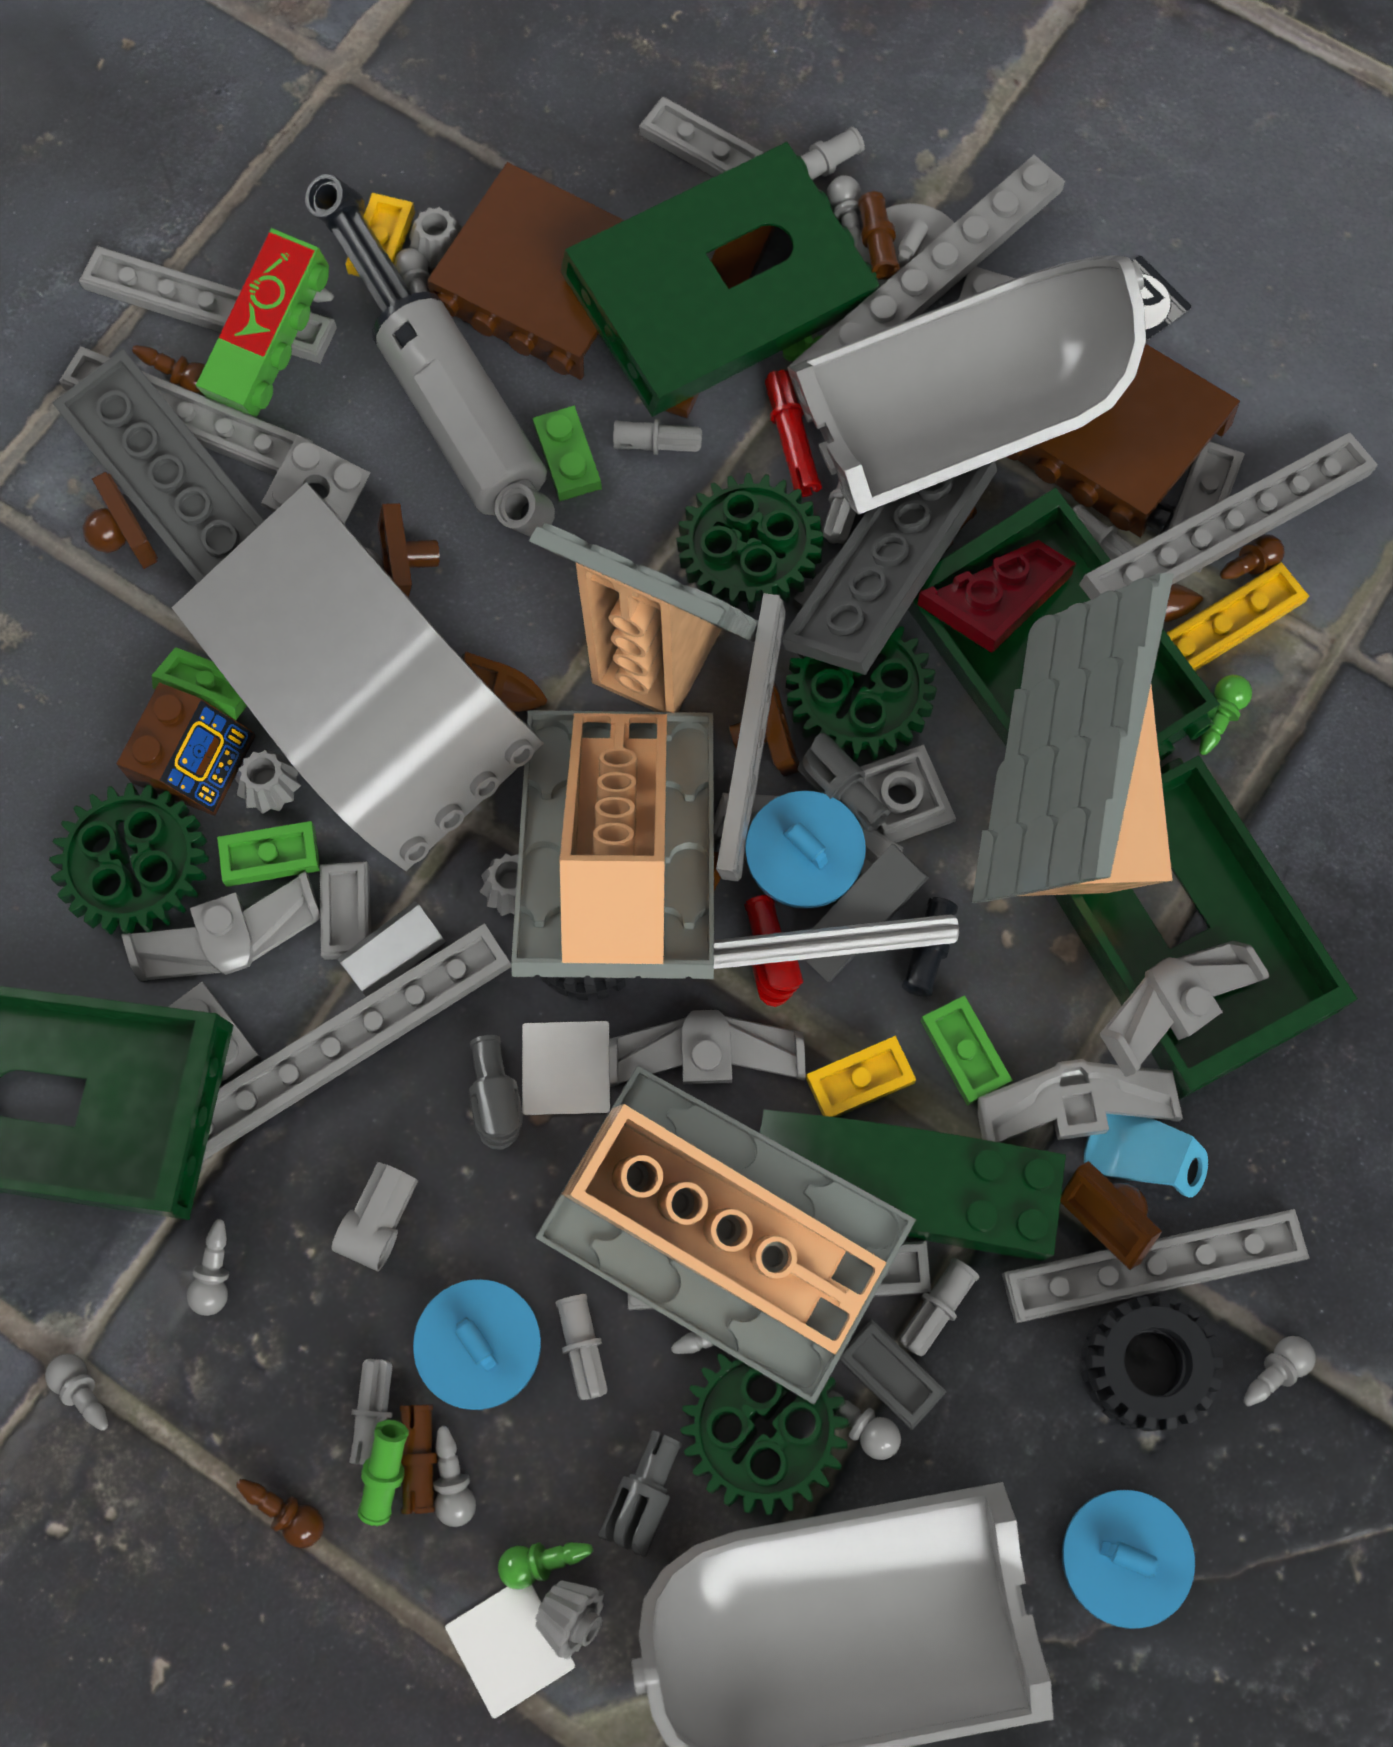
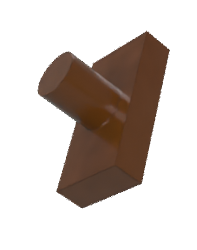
M400 503L382 504L377 527L383 569L409 598L412 587L410 568L438 567L440 561L438 541H406Z
M774 682L764 743L768 742L774 765L783 776L799 772L796 769L799 761L779 689ZM741 722L729 726L736 750Z

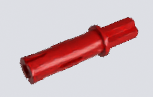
M784 369L774 370L768 373L765 379L772 407L770 420L773 424H776L794 488L793 491L800 489L802 490V498L813 495L812 490L816 493L822 489V484L819 481L802 420L804 412L801 404L797 402L789 372Z

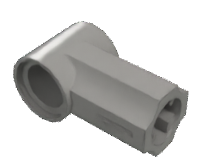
M377 1162L355 1210H350L340 1223L332 1243V1251L375 1271H380L394 1247L398 1234L397 1224L407 1207L418 1180L392 1166Z

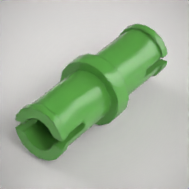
M384 1420L377 1423L374 1430V1442L370 1458L366 1459L362 1467L361 1478L364 1482V1489L358 1508V1517L362 1522L371 1526L384 1525L390 1520L395 1489L403 1482L404 1467L401 1461L404 1445L408 1437V1429L404 1424L395 1420Z

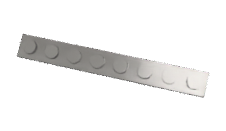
M1035 155L1030 157L793 361L789 367L920 316L1063 191L1065 180Z
M1349 432L1085 574L1079 585L1091 600L1106 591L1118 590L1130 585L1137 579L1148 578L1158 573H1174L1173 585L1370 476L1378 464Z
M484 923L219 1088L203 1161L511 968L510 961L486 924Z

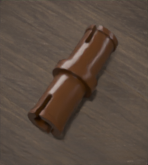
M872 191L865 193L858 200V207L864 227L861 231L863 245L869 251L872 273L876 272L878 279H887L895 275L900 269L893 243L896 239V231L892 222H889L884 195L880 192Z
M433 1404L400 1406L401 1423L408 1429V1437L404 1445L401 1461L404 1467L401 1514L435 1512V1506L433 1505V1464L438 1463V1455L436 1452H433Z

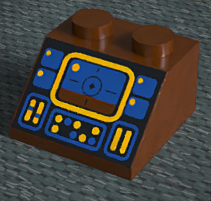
M159 682L116 764L131 783L143 788L149 784L160 795L164 791H168L175 801H183L185 805L215 816L256 735L253 731L203 699Z

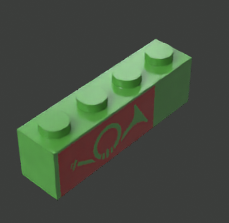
M271 228L196 383V387L206 398L257 418L261 409H265L268 406L273 395L272 385L279 370L285 369L290 361L292 354L291 345L297 332L302 331L306 327L310 318V305L316 293L321 292L328 281L329 264L319 247Z

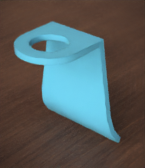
M1106 1114L1109 1126L1108 1132L1106 1134L1091 1135L1087 1138L1084 1150V1163L1089 1161L1105 1177L1171 1185L1181 1195L1186 1197L1195 1196L1202 1188L1206 1179L1208 1155L1204 1147L1193 1136L1153 1118ZM1197 1158V1175L1189 1185L1187 1179L1189 1166Z

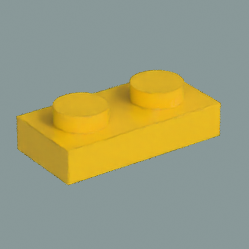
M372 193L364 213V218L394 264L397 254L402 250L414 218L413 202ZM348 257L345 263L348 274L360 277Z
M896 1036L806 1074V1080L822 1115L829 1117L842 1116L916 1082L914 1073Z

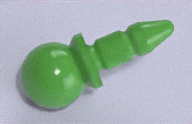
M1228 675L1217 683L1214 697L1220 705L1212 719L1215 724L1201 735L1199 753L1201 755H1207L1219 743L1220 735L1224 733L1229 721H1238L1241 715L1239 710L1245 708L1251 701L1252 687L1246 678L1240 675Z
M576 1542L567 1543L564 1547L559 1545L545 1549L541 1543L532 1544L530 1548L514 1546L507 1549L500 1557L498 1574L501 1581L507 1587L515 1590L525 1589L531 1586L536 1579L540 1582L548 1580L551 1570L565 1567L567 1564H577L593 1552V1547L588 1543Z

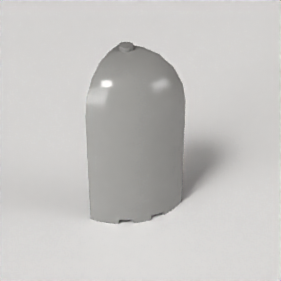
M1108 255L1070 261L1038 270L787 367L807 422L814 421L816 428H820L825 442L818 444L822 457L831 475L837 473L842 495L858 515L1078 429L1111 409L1134 380L1146 343L1144 303L1140 291L1144 288V279L1138 264L1132 263L1130 258L1125 256Z
M1003 1482L734 1531L694 1545L663 1568L643 1599L639 1629L642 1657L632 1659V1670L637 1695L647 1693L652 1718L666 1745L669 1747H911L1053 1720L1051 1680L1040 1647L1033 1614L1027 1615L1020 1585L1026 1584L1020 1554L1017 1522Z

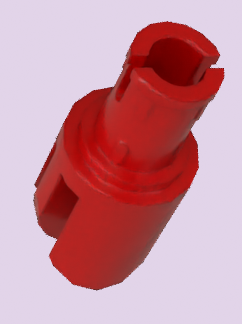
M759 895L746 901L744 908L748 915L753 936L782 933L774 899L768 895ZM798 960L751 965L759 997L768 1006L777 1007L784 1004L803 983Z

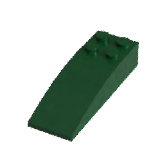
M763 1110L760 1134L916 1219L907 1235L908 1238L1041 1262L1054 1256L1066 1154L917 1128L821 1115Z

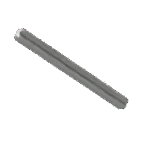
M950 914L714 940V969L951 944L958 940L959 926L956 916Z

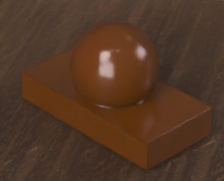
M104 472L92 478L108 508L94 510L85 518L82 527L83 535L88 545L96 551L110 553L119 550L125 545L127 540L143 569L157 563L156 559L158 557L110 473Z
M1089 1161L1078 1166L1061 1193L1060 1203L1129 1270L1141 1264L1162 1233V1230L1147 1217V1201L1140 1189L1130 1183L1112 1184Z

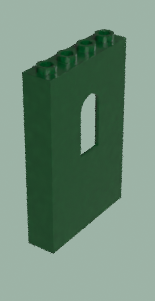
M788 142L565 249L560 270L652 417L842 320L874 293L880 285L877 281L876 272L872 273V265L863 260L854 246L852 234L845 226L840 224L832 212L827 195L823 191L818 190L808 174L805 161L801 156L794 153ZM763 226H776L788 234L792 241L793 250L791 256L786 261L728 289L707 256L708 253Z
M1056 487L939 561L908 608L910 614L1005 746H1007L1015 689H1021L1028 635L1031 627L1038 619L1045 615H1054L1067 610L1073 604L1090 601L1091 599L1080 587V582L1085 574L1111 561ZM1037 540L1076 563L1072 576L993 653L917 605L921 591L933 586L936 590L952 584L955 576L967 571L971 574L991 567L994 559ZM1163 628L1151 681L1160 762L1174 752L1175 747L1173 744L1186 736L1190 740H1194L1207 732L1215 724L1212 719L1220 705Z
M1199 755L1185 763L1181 758H1177L1160 769L1171 869L1209 929L1170 949L1132 888L1110 893L1054 895L1121 1005L1125 1003L1145 978V972L1163 959L1183 957L1230 941L1251 945L1267 969L1269 978L1214 996L1223 1013L1191 1036L1178 1040L1170 1027L1150 1052L1160 1069L1173 1070L1179 1100L1341 1012L1358 999Z
M0 986V1078L12 1071H27L87 1079L75 1127L7 1118L0 1115V1193L189 1220L234 1025L217 1013Z

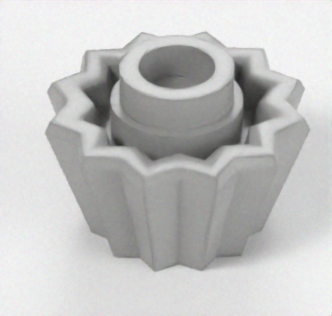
M429 207L426 212H419V217L414 220L409 235L411 240L410 248H415L418 252L422 253L428 261V266L433 269L438 265L462 227L450 211H443L440 207L436 209Z
M274 751L252 752L250 757L243 758L242 766L238 769L235 778L239 784L237 796L245 799L247 808L256 807L262 814L270 809L280 811L284 803L294 801V792L301 786L296 779L298 771L295 767L291 766L286 756L276 754Z
M506 853L500 859H493L490 867L481 875L484 885L480 893L487 897V907L497 908L501 916L508 913L515 914L518 854L511 856Z
M560 1580L545 1595L543 1602L538 1607L535 1626L558 1657L569 1659L574 1652L580 1650L582 1645L587 1646L593 1641L602 1624V1617L599 1614L604 1606L602 1602L603 1591Z

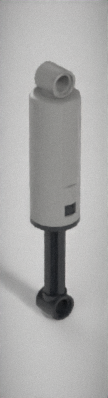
M330 174L320 175L313 179L305 194L307 209L315 217L325 222L328 229L334 233L381 309L382 314L377 318L372 328V338L475 507L482 514L496 515L502 525L529 537L532 536L537 526L542 528L544 523L552 525L555 518L553 503L546 495L538 492L546 480L547 469L437 294L426 291L413 294L410 292L364 218L365 202L356 190ZM529 502V510L524 518L521 519L522 508Z

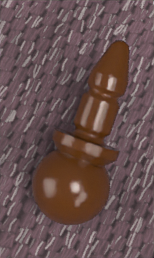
M140 345L132 347V352L144 364L154 366L156 370L166 375L170 374V383L179 384L184 389L204 396L196 387V383L205 364L200 362L188 363L187 358L181 356L178 362H176L175 359L163 353H158L154 348Z
M1264 534L1252 540L1250 544L1242 547L1239 557L1231 560L1224 566L1220 572V577L1222 579H1236L1246 573L1258 575L1282 562L1285 550L1283 543L1273 535Z
M245 1479L237 1481V1489L246 1501L251 1505H257L258 1510L270 1518L274 1517L271 1529L274 1531L282 1530L285 1540L291 1546L308 1548L321 1538L324 1530V1520L316 1508L309 1505L298 1506V1499L293 1496L284 1503L282 1498L272 1491H266V1488L260 1483Z

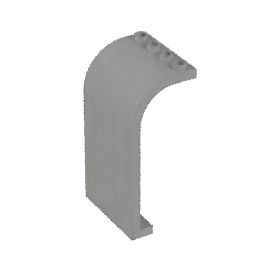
M305 482L182 597L172 609L307 783L365 841L403 870L407 871L415 863L425 858L429 850L449 831L456 829L462 823L464 817L478 804L493 795L499 785L518 767L526 764L544 743L457 654L338 518L339 515Z

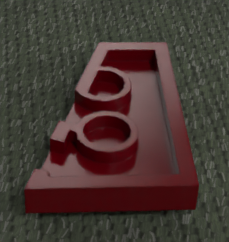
M1037 540L994 559L992 566L975 574L967 571L955 576L952 584L936 590L933 586L921 591L917 605L993 653L1072 576L1076 563Z

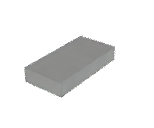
M367 861L320 865L321 957L323 960L338 959L371 934L370 866Z

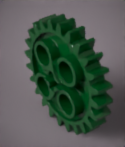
M746 473L744 484L738 485L732 476H728V488L722 489L716 483H711L712 496L710 498L698 492L696 494L698 508L686 506L687 521H679L680 537L676 538L677 550L680 552L678 554L680 568L686 569L688 583L697 582L698 590L705 593L712 590V596L723 600L725 597L729 598L730 606L735 608L738 607L740 601H746L749 611L754 612L756 602L762 600L763 593L780 595V598L788 603L790 602V587L803 592L805 590L803 577L815 578V564L822 561V549L820 548L823 547V532L820 531L821 518L820 516H813L812 501L802 503V490L797 489L787 494L786 480L783 479L774 488L770 486V479L767 474L764 475L760 484H754L751 474ZM738 513L749 514V516L745 518L733 517ZM777 531H785L789 533L785 536L780 537L773 535V533ZM716 548L728 549L726 552L718 554L711 552ZM755 566H763L768 568L763 572H754L750 570Z
M900 626L897 628L877 656V658L883 657L885 661L874 670L870 677L869 687L860 689L849 711L841 719L837 718L836 715L847 706L851 699L853 687L858 689L863 684L871 667L866 675L798 654L800 658L790 659L789 670L794 674L786 676V688L793 690L787 694V706H798L792 714L793 723L807 721L803 727L802 736L804 738L815 733L818 735L826 733L842 750L844 748L851 749V757L855 762H857L861 750H867L872 761H876L879 747L882 746L891 756L895 755L897 748L896 740L909 746L913 738L911 730L922 733L926 723L922 717L931 716L933 705L928 701L935 699L937 688L928 685L934 681L935 670L923 669L928 664L929 653L914 654L919 640L913 638L907 642L902 641L904 627ZM896 677L904 685L899 688H891L886 686L882 679ZM824 687H831L836 689L840 695L833 699H827L822 697L817 691ZM860 712H870L878 718V721L872 724H865L859 721L856 715Z
M128 783L124 796H119L115 789L109 786L107 800L103 802L94 794L89 795L92 805L91 809L86 811L82 807L75 806L73 809L79 820L76 823L70 821L61 822V825L69 833L68 837L53 838V843L63 851V854L49 857V861L56 868L62 869L51 876V880L58 887H63L58 892V897L65 904L71 903L68 910L77 918L85 915L84 922L89 927L94 929L101 922L102 929L110 935L115 932L119 923L124 933L131 934L135 930L136 923H139L146 932H152V919L156 917L166 925L171 924L168 910L173 907L177 911L185 913L187 910L181 898L184 895L197 898L199 894L191 886L192 880H206L207 877L201 869L196 867L198 864L209 861V856L206 852L197 849L208 842L202 832H196L201 826L200 822L194 815L187 816L190 810L183 801L174 804L175 799L168 791H164L157 798V792L149 784L139 795L134 785ZM120 822H124L126 843L135 852V854L131 855L130 860L142 890V894L139 897H135L134 876L125 866L129 863V855L119 834L118 824ZM157 824L156 830L151 836L139 838V833L144 826ZM110 837V842L104 850L93 852V847L98 840ZM160 866H168L167 873L161 880L149 882V877L154 869ZM121 880L120 887L114 894L103 896L104 888L109 882Z
M718 1354L717 1357L721 1370L716 1374L712 1370L703 1367L701 1371L709 1383L705 1388L691 1385L689 1388L699 1399L698 1405H685L682 1408L684 1413L695 1418L694 1424L680 1428V1432L684 1436L695 1438L696 1443L684 1450V1454L687 1457H701L702 1459L692 1471L696 1477H701L711 1473L713 1476L706 1490L713 1494L723 1486L726 1487L724 1504L729 1507L735 1503L739 1496L744 1497V1512L747 1514L752 1513L757 1500L763 1502L768 1516H773L775 1502L781 1499L786 1508L792 1512L795 1505L793 1495L800 1493L811 1503L814 1499L809 1485L816 1482L820 1486L828 1488L830 1484L822 1471L825 1467L840 1470L842 1467L841 1463L831 1455L832 1450L848 1449V1442L835 1436L836 1430L849 1426L847 1418L834 1416V1411L846 1404L843 1397L828 1398L827 1395L836 1385L835 1379L830 1377L827 1380L815 1404L797 1395L793 1403L787 1406L774 1419L772 1424L777 1431L771 1439L765 1434L761 1435L749 1449L746 1457L739 1464H735L733 1462L734 1455L746 1446L758 1432L754 1421L759 1416L766 1421L770 1419L791 1390L776 1382V1394L770 1401L765 1403L755 1402L750 1397V1387L756 1379L767 1376L739 1359L731 1363L723 1354ZM798 1412H808L816 1420L813 1433L804 1439L794 1438L788 1432V1422ZM726 1416H736L742 1423L740 1436L730 1443L720 1442L715 1433L718 1422ZM772 1451L780 1456V1470L771 1479H760L754 1473V1461L762 1452Z

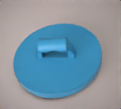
M795 791L773 799L758 812L748 830L746 860L754 881L769 897L790 907L817 908L838 900L858 880L864 865L866 853L865 838L857 818L842 802L833 797L830 799L826 794L820 792Z
M491 1280L463 1281L440 1292L424 1309L414 1334V1359L419 1375L425 1385L444 1402L468 1410L490 1409L514 1398L531 1380L540 1358V1328L531 1307L513 1289Z
M1114 1490L1090 1499L1072 1517L1062 1544L1064 1575L1073 1595L1089 1613L1114 1626L1135 1629L1149 1627L1162 1622L1182 1605L1192 1586L1195 1572V1555L1192 1541L1185 1525L1178 1515L1164 1502L1143 1492Z

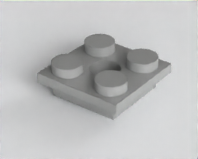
M297 435L265 494L261 506L274 512L305 482L308 484L318 483L324 486L328 492V496L324 500L339 515L338 518L345 524L370 477V472Z
M924 744L860 767L865 772L863 785L891 811L890 815L886 817V821L874 831L897 843L956 821L954 812ZM896 785H903L912 791L914 799L909 803L899 804L890 798L888 791Z

